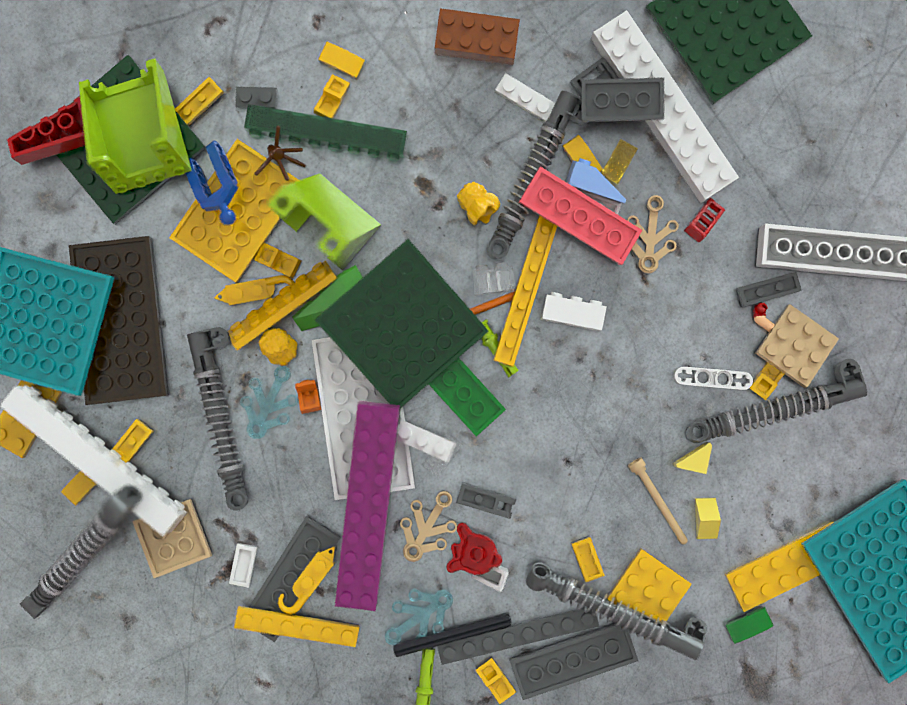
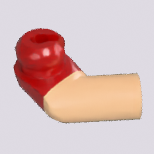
M760 302L753 309L754 321L770 332L775 324L766 318L767 305Z

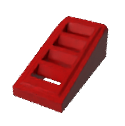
M710 197L684 231L697 242H701L726 209ZM710 207V208H711L713 211H715L717 214L714 215V214H713L710 210H708L707 208ZM703 213H704L706 216H708L710 219H712V221H710L708 218H706V217L703 215ZM698 220H700L707 227H704L700 222H698Z

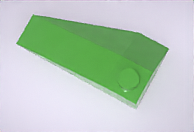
M356 265L339 273L336 276L337 279L327 289L323 288L319 291L320 295L314 301L307 302L292 316L301 331L319 327L320 325L315 319L363 278Z

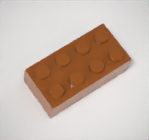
M440 8L434 47L435 55L513 65L520 19Z

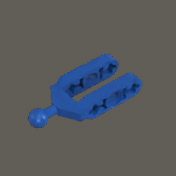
M214 140L206 146V150L222 187L212 194L200 165L193 158L189 159L191 171L186 172V176L201 208L205 211L220 210V221L222 224L232 225L236 220V214L228 208V205L238 189L237 179L224 149Z

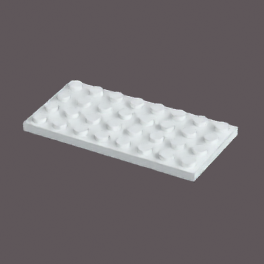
M330 337L312 340L334 499H347L357 404L359 401L389 403ZM403 407L400 408L398 426L401 420L405 421ZM396 440L390 492L415 488L409 445Z

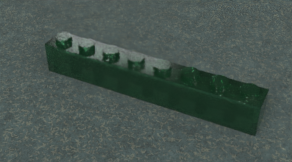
M250 104L247 107L244 129L249 132L250 136L254 137L267 135L269 139L275 140L276 126L279 125V140L285 138L288 139V142L300 144V141L308 142V145L313 147L326 145L331 150L344 148L354 154H359L360 151L368 152L367 155L372 157H379L380 154L387 156L391 160L404 159L408 133L405 130Z

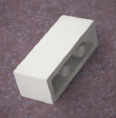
M555 292L545 296L541 320L602 331L607 307L602 306V302L590 300V303L582 302V298L571 296L570 299L562 298L563 294Z

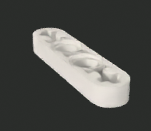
M679 367L673 373L674 381L680 385L747 390L753 383L752 376L747 372ZM682 370H684V374L691 375L692 370H694V383H691L692 378H684V380L681 381V378L678 377V373H682ZM700 372H705L708 375L707 382L700 383L697 376ZM721 373L726 374L728 377V382L725 385L719 384L717 380ZM742 375L748 381L743 387L740 382H733L734 386H731L733 378L740 379Z

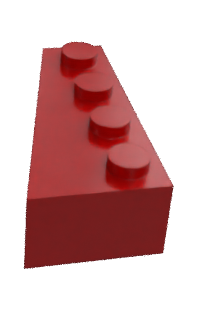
M80 96L74 99V102L70 105H64L59 108L58 112L53 115L43 117L36 125L28 126L8 138L7 142L11 158L24 165L85 146Z

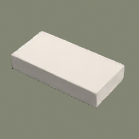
M237 543L229 584L250 587L258 547Z

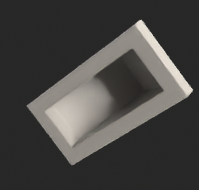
M499 566L483 575L472 574V578L502 592L509 571L507 568Z

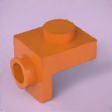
M303 380L295 384L302 414L322 410L319 390L315 380Z

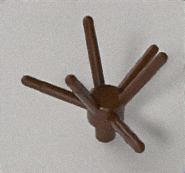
M279 125L276 126L274 145L271 144L267 147L269 157L258 168L255 175H259L273 159L277 161L285 180L289 181L281 160L284 158L301 167H306V164L285 155V153L302 152L303 148H281L279 146Z

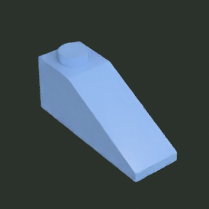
M579 158V161H572L566 183L622 203L626 202V199L597 168L590 166V161Z

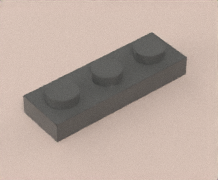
M797 272L737 288L742 307L802 291Z

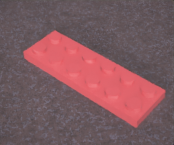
M541 166L519 200L520 204L619 265H623L642 232L637 226Z

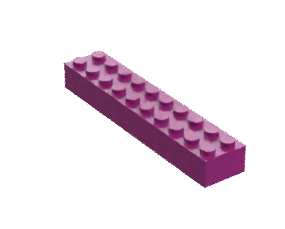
M359 401L357 404L335 607L376 611L400 405Z

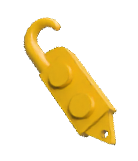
M279 275L225 285V288L214 298L229 305L267 299L274 294L275 284L287 283L291 286L294 284V281L286 275Z
M335 546L322 552L318 551L293 584V592L298 597L293 606L286 607L283 603L284 594L280 595L278 605L284 613L293 614L302 608L335 564L333 562Z

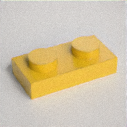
M136 419L112 449L121 455L120 459L125 463L130 462L154 431L142 421Z

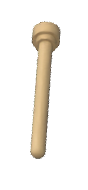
M642 457L634 460L628 465L632 473L639 475L679 542L683 545L686 544L688 539L647 475L644 460Z

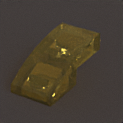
M620 139L601 174L618 184L638 148Z

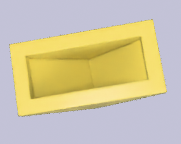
M703 443L672 464L677 468L706 474L712 450L711 443Z
M695 498L696 539H717L721 518L716 498Z

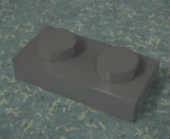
M236 86L235 106L236 108L277 109V88Z

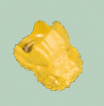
M476 182L467 183L457 194V200L461 208L466 210L467 217L473 225H477L478 220L487 224L490 221V216L500 207L498 197L493 193H487L485 187Z
M280 328L264 331L258 342L262 354L266 355L272 364L285 366L297 356V342L285 330Z

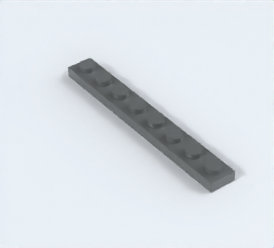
M584 607L579 610L575 609L437 646L441 664L444 665L598 627L597 614L592 616V609L585 613Z

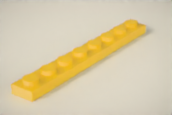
M540 215L536 222L493 361L511 367L514 366L557 229L556 225Z

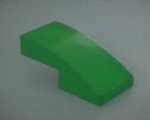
M765 607L746 613V616L726 623L734 644L756 636L774 626Z

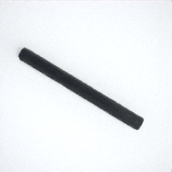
M509 614L397 644L393 646L395 657H400L512 625Z

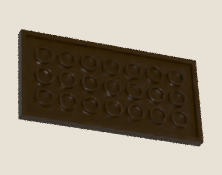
M142 236L68 245L71 266L114 277L84 385L85 405L168 396L151 237Z

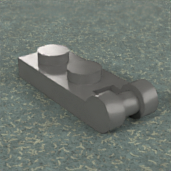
M462 483L456 503L511 519L512 505H515L516 499ZM499 501L505 502L503 510L497 508Z

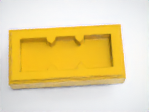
M591 537L571 543L585 582L605 576Z

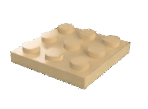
M788 304L755 354L803 388H807L839 338L791 304Z
M191 499L181 502L185 506L184 510L187 511V514L172 532L164 536L141 518L132 521L153 578L212 556Z

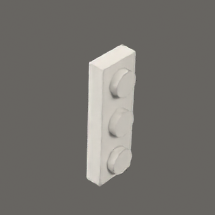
M506 73L495 89L496 93L545 123L555 105L553 101Z
M401 420L398 426L396 440L445 462L450 461L457 443L404 420Z

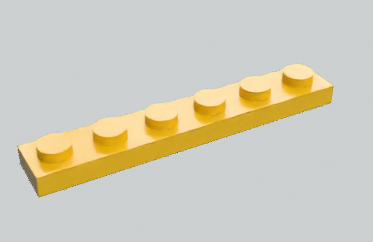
M238 606L234 624L236 629L356 647L359 625Z

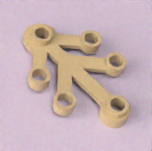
M658 195L651 196L647 201V208L650 210L648 232L641 226L636 216L632 215L627 218V221L631 218L635 219V226L642 230L639 237L646 244V251L644 252L640 248L637 241L632 251L639 258V269L647 274L656 271L659 265L658 260L667 253L673 252L677 247L675 241L668 240L664 243L663 248L654 254V246L668 234L674 233L679 228L677 221L670 220L666 227L656 234L658 211L664 206L662 197ZM652 201H656L658 203L657 208H653L651 206ZM670 223L675 224L674 230L669 228ZM667 243L673 244L672 250L667 248ZM646 260L651 262V267L645 266Z
M441 491L437 494V504L426 522L421 510L423 507L420 500H413L411 502L410 508L414 512L419 531L415 540L411 530L412 520L409 517H404L400 521V526L404 530L407 542L403 548V555L408 561H418L423 553L437 549L441 551L447 547V541L444 538H438L433 543L422 544L426 537L446 532L454 533L457 530V523L453 520L433 527L443 508L450 506L452 503V496L449 492ZM442 495H446L448 497V501L443 503L441 502L440 497ZM418 502L420 504V508L418 510H415L413 508V503ZM404 520L410 522L408 527L403 526L402 522ZM449 523H453L455 525V528L453 530H449L447 528V525ZM440 540L445 543L442 548L437 546V542ZM411 548L417 549L415 555L410 554L409 550Z

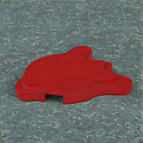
M466 523L458 524L457 532L461 542L451 545L453 558L447 563L446 568L448 572L455 573L463 570L469 574L483 575L502 564V557L498 553L496 545L489 537L474 533Z

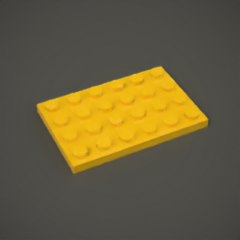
M236 139L226 154L237 179L238 189L228 205V208L236 214L235 222L232 225L222 224L220 221V210L205 211L201 208L197 199H195L169 238L235 283H238L263 243H265L281 219L269 207L268 203L282 186L299 180L287 172L289 181H286L279 166L272 161L256 176L255 172L267 158L239 139ZM214 171L207 182L212 194L222 187Z

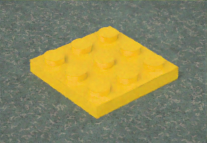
M640 548L607 596V599L612 601L613 597H615L614 604L620 603L622 600L623 605L627 606L630 604L629 607L634 610L637 607V611L641 613L645 611V615L650 616L652 614V618L656 620L660 618L659 621H667L692 584Z

